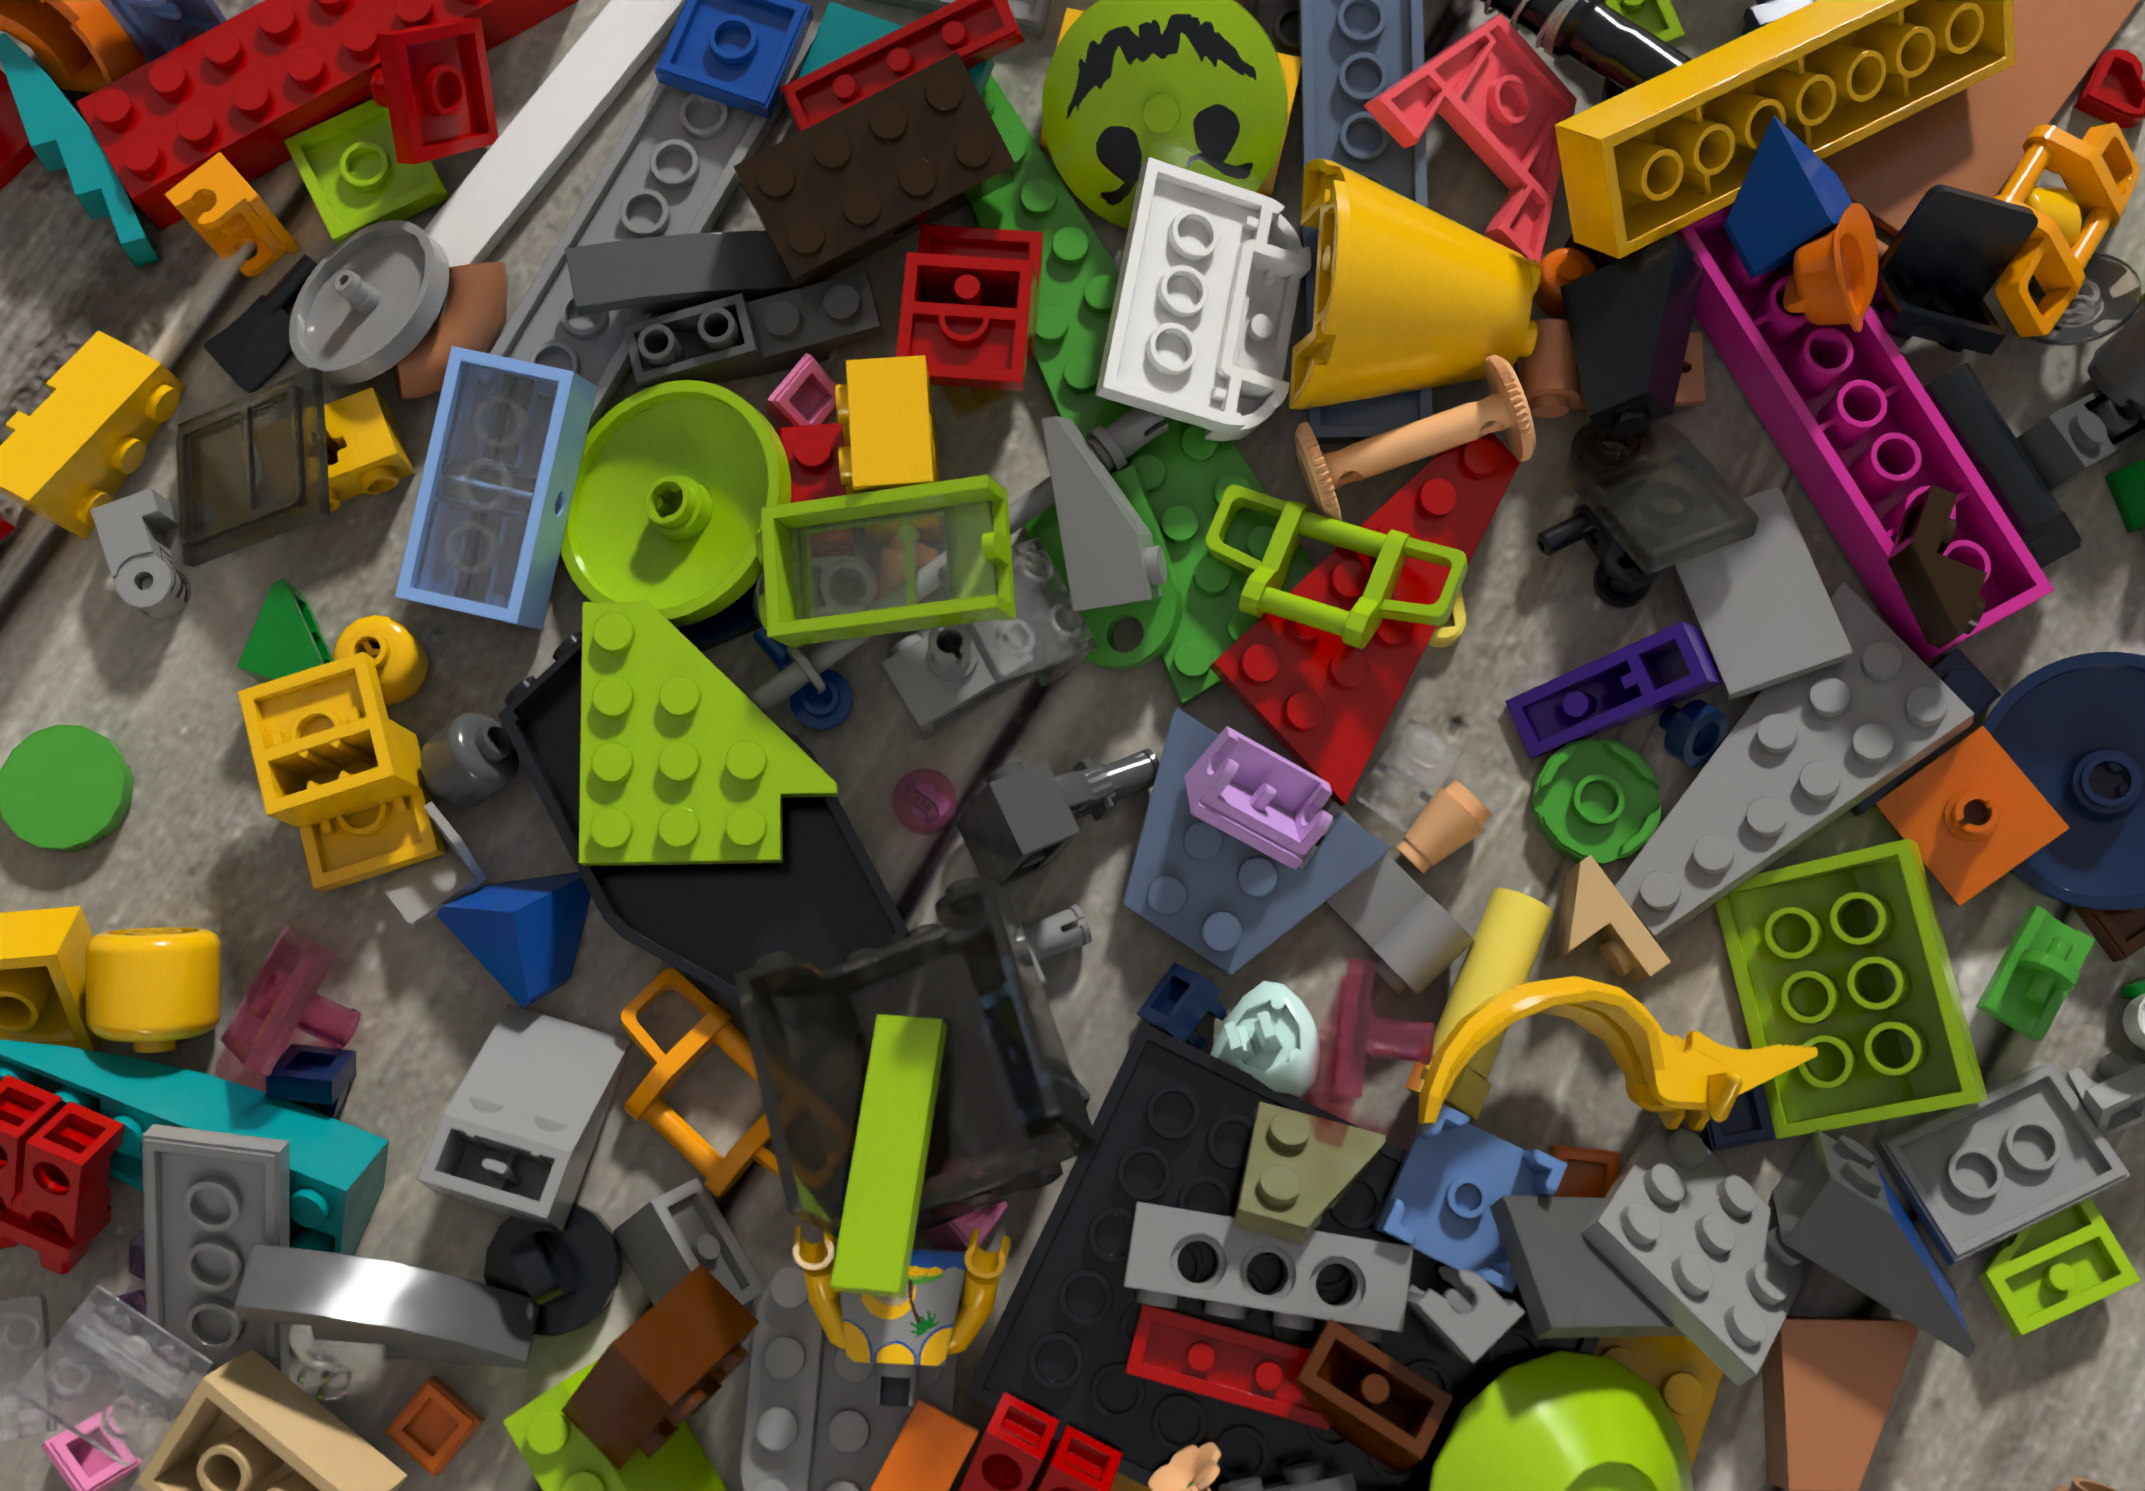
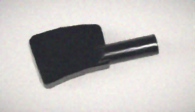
M306 254L294 264L266 296L260 295L239 318L205 342L203 346L230 377L248 393L256 392L279 371L293 353L289 341L291 316L286 312L295 303L302 286L318 265Z

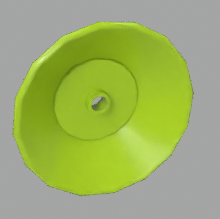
M1558 1350L1507 1368L1462 1409L1433 1465L1429 1491H1694L1685 1437L1657 1389L1613 1357Z

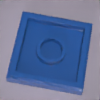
M685 0L655 69L657 80L660 83L770 119L782 92L781 87L786 83L814 17L812 7L797 0Z

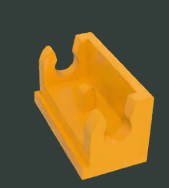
M218 152L164 194L222 260L238 253L239 249L245 244L253 243L257 245L256 255L250 260H245L239 268L246 277L259 275L288 252L293 256L301 250L300 246L261 197L221 152Z

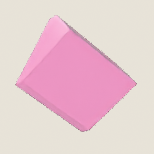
M805 353L767 399V412L787 427L823 424L836 408L835 386L837 384L810 354Z
M104 1408L47 1440L41 1446L72 1491H109L142 1463Z

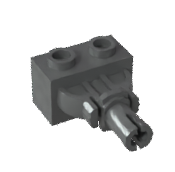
M1144 749L1103 765L1093 762L1090 758L1079 761L1073 767V772L1054 777L1047 760L1028 768H1024L1021 761H1016L1002 766L987 775L985 779L988 784L985 788L969 797L971 805L956 822L987 891L1044 869L1081 832L1075 820L1092 814L1095 821L1102 820L1114 810L1116 801L1153 787L1159 767V761L1150 749Z

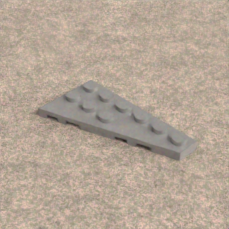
M1844 581L1830 600L1854 653L1851 659L1762 689L1615 885L1616 889L1657 943L1973 724L1975 714Z

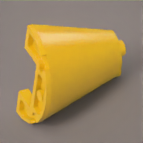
M1318 158L1309 161L1304 166L1301 226L1319 228L1313 327L1312 331L1293 347L1289 397L1290 409L1303 410L1486 379L1485 358L1488 356H1500L1513 367L1518 357L1528 358L1532 354L1537 341V325L1534 320H1530L1532 296L1537 291L1541 275L1540 265L1537 260L1526 259L1523 255L1334 161Z

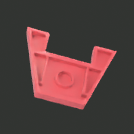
M1499 14L1479 25L1363 106L1403 149L1418 143L1438 112L1510 190L1484 232V235L1523 255L1526 259L1537 260L1540 263L1562 168L1555 124L1574 116L1577 98L1502 14Z

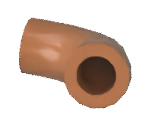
M487 262L449 267V285L445 306L439 319L432 325L420 343L404 359L393 366L400 400L418 399L441 392L451 346L490 354L507 323L508 278L505 262Z

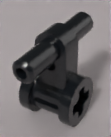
M1638 483L1606 500L1596 497L1576 507L1572 517L1538 533L1536 538L1538 548L1543 554L1548 556L1585 539L1600 562L1593 575L1594 589L1604 602L1618 608L1632 607L1640 603L1664 565V553L1655 538L1641 531H1626L1620 522L1625 517L1651 505L1652 493L1642 483ZM1646 554H1647V555H1648V559L1646 560V562H1644L1643 559L1645 558V556H1646ZM1610 578H1612L1613 580L1609 585L1608 581L1610 580Z

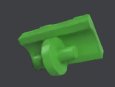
M2038 905L2029 907L1976 1007L2034 1042L2043 1040L2067 993L2074 990L2081 978L2079 971L2096 939L2063 924Z

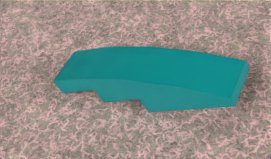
M1 33L0 60L30 145L47 172L63 168L67 169L75 195L91 220L111 216L120 244L135 268L158 262V256L136 205L89 126L52 79L9 36Z

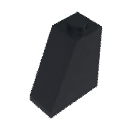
M1676 235L1560 287L1587 415L1613 437L1639 434L1647 430L1652 425V422L1673 414L1703 273L1701 259Z

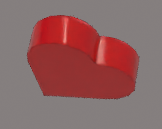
M2114 49L2104 53L2090 69L2073 108L2108 124L2117 123L2119 128L2122 129L2133 128L2139 125L2145 119V81L2142 80L2143 68L2137 56L2123 49Z

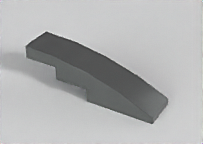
M766 231L691 233L627 239L564 248L575 306L579 316L636 306L642 307L643 314L697 306L740 293L744 295L747 302L796 289Z
M261 1244L253 1245L234 1306L239 1321L311 1326L314 1340L385 1345L389 1359L526 1369L528 1368L540 1305L533 1298L465 1278L399 1263L327 1251Z

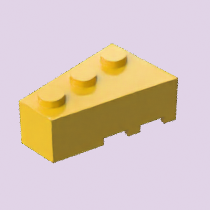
M99 330L46 382L48 389L53 391V393L30 416L18 410L5 423L7 430L12 432V434L0 445V492L22 507L84 540L87 539L95 527L90 509L112 502L113 497L128 474L135 472L140 467L146 455L147 445L160 425L174 415L180 402V394L186 387L162 363Z

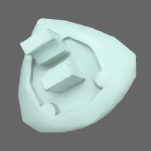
M1263 981L1245 994L1230 1013L1216 1037L1210 1055L1252 1075L1275 1092L1289 1093L1296 1097H1302L1316 1082L1320 1063V1038L1313 1017L1301 999L1284 984Z

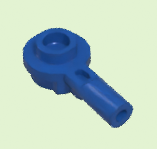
M763 626L754 633V640L780 671L793 663L786 650L788 646L767 637V631ZM830 669L820 674L826 684V690L821 694H818L808 683L790 696L792 712L797 721L808 729L815 731L832 730L842 725L851 713L853 706L852 690L843 676Z

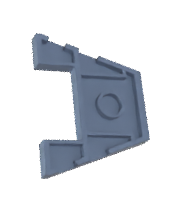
M1177 708L1171 717L1123 905L1232 975L1383 857L1390 846L1339 813L1304 868L1298 867L1294 870L1191 815L1184 775L1219 734Z

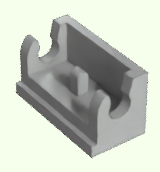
M1439 1266L1437 1270L1443 1280L1449 1282L1454 1290H1446L1444 1297H1442L1432 1289L1423 1292L1411 1284L1408 1288L1406 1307L1452 1355L1474 1364L1525 1312L1515 1301L1501 1298L1475 1272L1463 1269L1457 1271L1451 1267Z

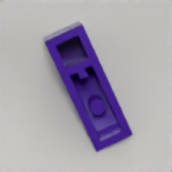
M1681 621L1505 702L1529 758L1534 759L1563 748L1568 743L1587 739L1664 710L1721 685L1722 682L1697 627Z

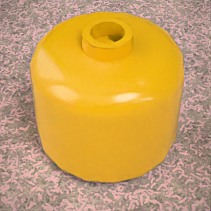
M189 927L123 929L97 934L87 943L86 1022L89 1030L94 1035L108 1041L133 1042V1051L138 1053L166 1052L176 1049V1040L204 1035L214 1029L220 1022L222 1014L221 942L219 937L212 931Z

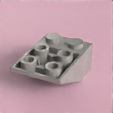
M508 1004L443 1112L417 1180L438 1195L563 1232L633 1042L629 1039Z

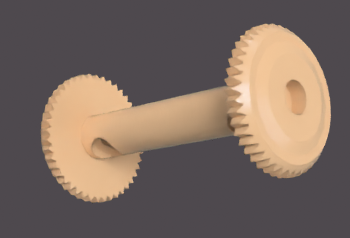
M1497 355L1485 358V374L1490 395L1482 400L1465 403L1350 444L1339 451L1322 454L1309 423L1306 421L1299 424L1294 433L1297 459L1308 493L1319 515L1342 521L1335 490L1347 483L1361 481L1477 440L1488 433L1502 431L1510 450H1512L1519 462L1529 460L1536 448L1535 429L1526 396L1510 363Z

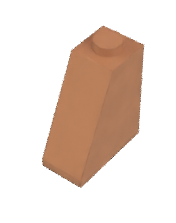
M1786 1316L1762 1364L1768 1483L1789 1491H1859L1918 1336L1916 1325L1908 1320L1898 1318Z

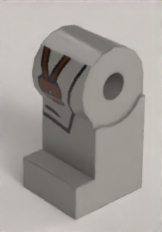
M149 488L90 509L111 577H113L116 590L121 599L151 618L162 620L172 618L181 613L189 602L191 589L186 576L175 569L164 535V531L180 526L173 504L155 490Z

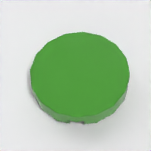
M54 725L32 733L11 751L0 770V811L2 819L18 838L39 848L57 852H76L88 848V844L94 843L100 837L106 838L115 831L130 808L134 785L131 768L129 765H126L124 756L120 753L121 750L113 740L84 726Z
M1602 738L1599 740H1579L1568 743L1544 762L1533 782L1531 810L1538 831L1553 850L1576 863L1592 855L1598 865L1601 866L1626 859L1650 840L1661 816L1660 797L1657 791L1659 784L1653 769L1637 751L1617 740Z

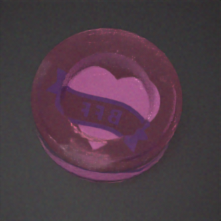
M917 769L909 772L900 779L893 792L892 803L899 822L907 830L915 834L931 835L938 833L952 822L956 814L957 797L955 789L950 780L936 770Z

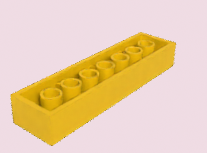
M1817 0L1555 124L1574 242L1621 259L1733 204L1773 115L1822 160L2015 65L2013 0Z

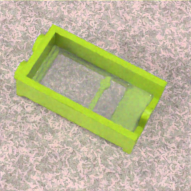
M988 474L761 507L762 529L757 530L755 547L758 560L764 567L765 592L759 598V616L764 629L767 631V637L791 648L802 647L804 644L993 620L1000 622L1016 620L1007 490Z

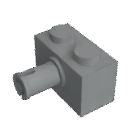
M998 620L945 626L939 629L932 628L930 634L924 638L920 633L910 635L896 643L888 652L890 658L881 662L887 680L924 740L1032 677L1030 659L1007 622H1000Z

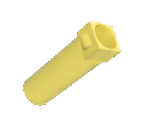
M1505 888L1493 889L1473 937L1475 941L1469 947L1427 1052H1419L1406 1083V1089L1419 1097L1435 1053L1462 1018L1486 999L1514 986L1526 983L1554 912L1551 908L1533 897ZM1508 1027L1473 1055L1457 1075L1442 1104L1477 1121L1491 1087V1084L1486 1080Z

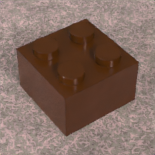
M700 1264L608 1346L561 1411L619 1471L639 1451L648 1459H651L679 1430L680 1427L678 1425L689 1414L694 1417L723 1387L721 1383L748 1357L750 1353L741 1344L759 1324V1321Z

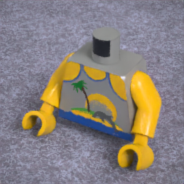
M825 1222L824 1241L818 1244L807 1242L802 1236V1226H796L793 1257L795 1262L803 1268L809 1303L830 1343L838 1348L845 1349L847 1361L877 1363L874 1404L909 1407L916 1406L918 1365L945 1366L949 1355L958 1354L968 1349L992 1314L1000 1273L1003 1272L1006 1266L1011 1245L1008 1236L1003 1235L1000 1250L996 1252H986L978 1246L977 1240L980 1229L972 1231L966 1251L913 1248L905 1298L836 1292L830 1287L835 1261L836 1228L832 1222Z

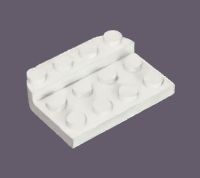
M1148 157L1140 168L1095 396L1205 428L1204 439L1212 441L1241 440L1272 415L1276 408L1283 403L1289 391L1290 383L1283 381L1297 298L1301 278L1311 270L1310 247H1302L1296 231L1280 214L1285 206L1265 195Z

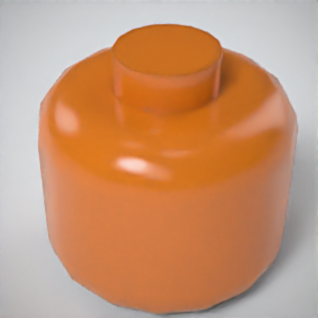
M1573 248L1556 249L1548 253L1539 263L1541 270L1540 281L1533 298L1538 306L1547 313L1566 316L1560 287L1596 271V267L1590 257L1582 251Z

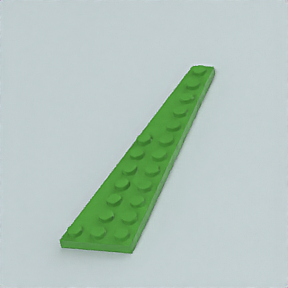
M990 75L981 98L1016 164L1014 181L970 203L968 206L979 228L1043 232L1044 250L1033 360L1057 417L1071 418L1085 440L1088 441V432L1098 425L1105 429L1133 408L1132 406L1095 396L1118 283L1116 280L1115 262L993 76ZM1165 417L1163 420L1168 423L1169 430L1159 434L1126 458L1127 466L1125 468L1135 465L1141 471L1182 594V617L1179 628L1173 640L1159 655V658L1179 705L1183 708L1223 684L1209 666L1266 614L1264 612L1261 617H1257L1240 611V596L1250 575L1215 559L1206 545V535L1228 486L1239 485L1266 495L1268 494L1232 440L1212 441L1204 439L1205 428ZM1240 508L1235 513L1224 544L1262 561L1279 518L1249 508ZM1301 545L1298 547L1281 591L1289 593L1315 568Z

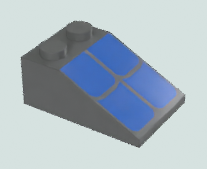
M1817 1129L1773 1190L1782 1242L1968 1358L1976 1346L1955 1288L1880 1170L1874 1164L1876 1158L1865 1147L1849 1137L1842 1135L1836 1141Z

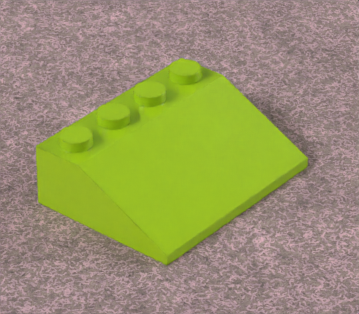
M1907 838L1758 873L1715 903L1752 1049L1776 1044H1787L1788 1046L1801 1045L1802 1047L1814 1046L1818 1049L1816 1057L1763 1083L1776 1140L1815 1133L1817 1129L1820 1131L1832 1130L1980 1103L1988 1099L1917 842Z

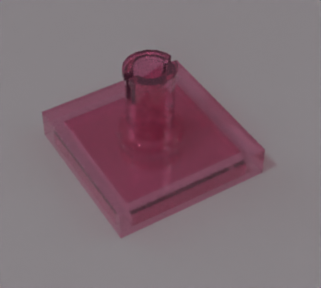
M285 924L220 1039L244 1066L269 1076L295 1028L331 1043L332 1046L338 1049H342L347 1045L357 1029L361 1013L315 993L337 953L311 935Z
M1349 958L1342 973L1328 1102L1354 1106L1361 1099L1365 1062L1369 1063L1370 1056L1422 1062L1425 1065H1430L1435 1029L1433 1022L1420 1023L1376 1017L1375 1010L1371 1009L1376 961Z

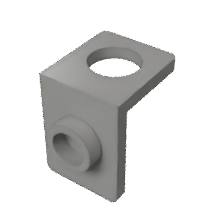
M432 801L423 806V808L445 839L443 843L446 854L410 865L382 885V890L411 928H418L434 917L442 906L464 896L487 880L486 875L461 837Z

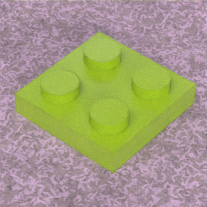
M373 99L284 140L336 245L367 226L389 220H405L450 198L432 161L420 164L397 163L389 110L377 105Z

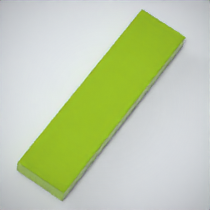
M880 1014L876 1016L830 1287L836 1292L905 1298L948 1027L943 1019Z

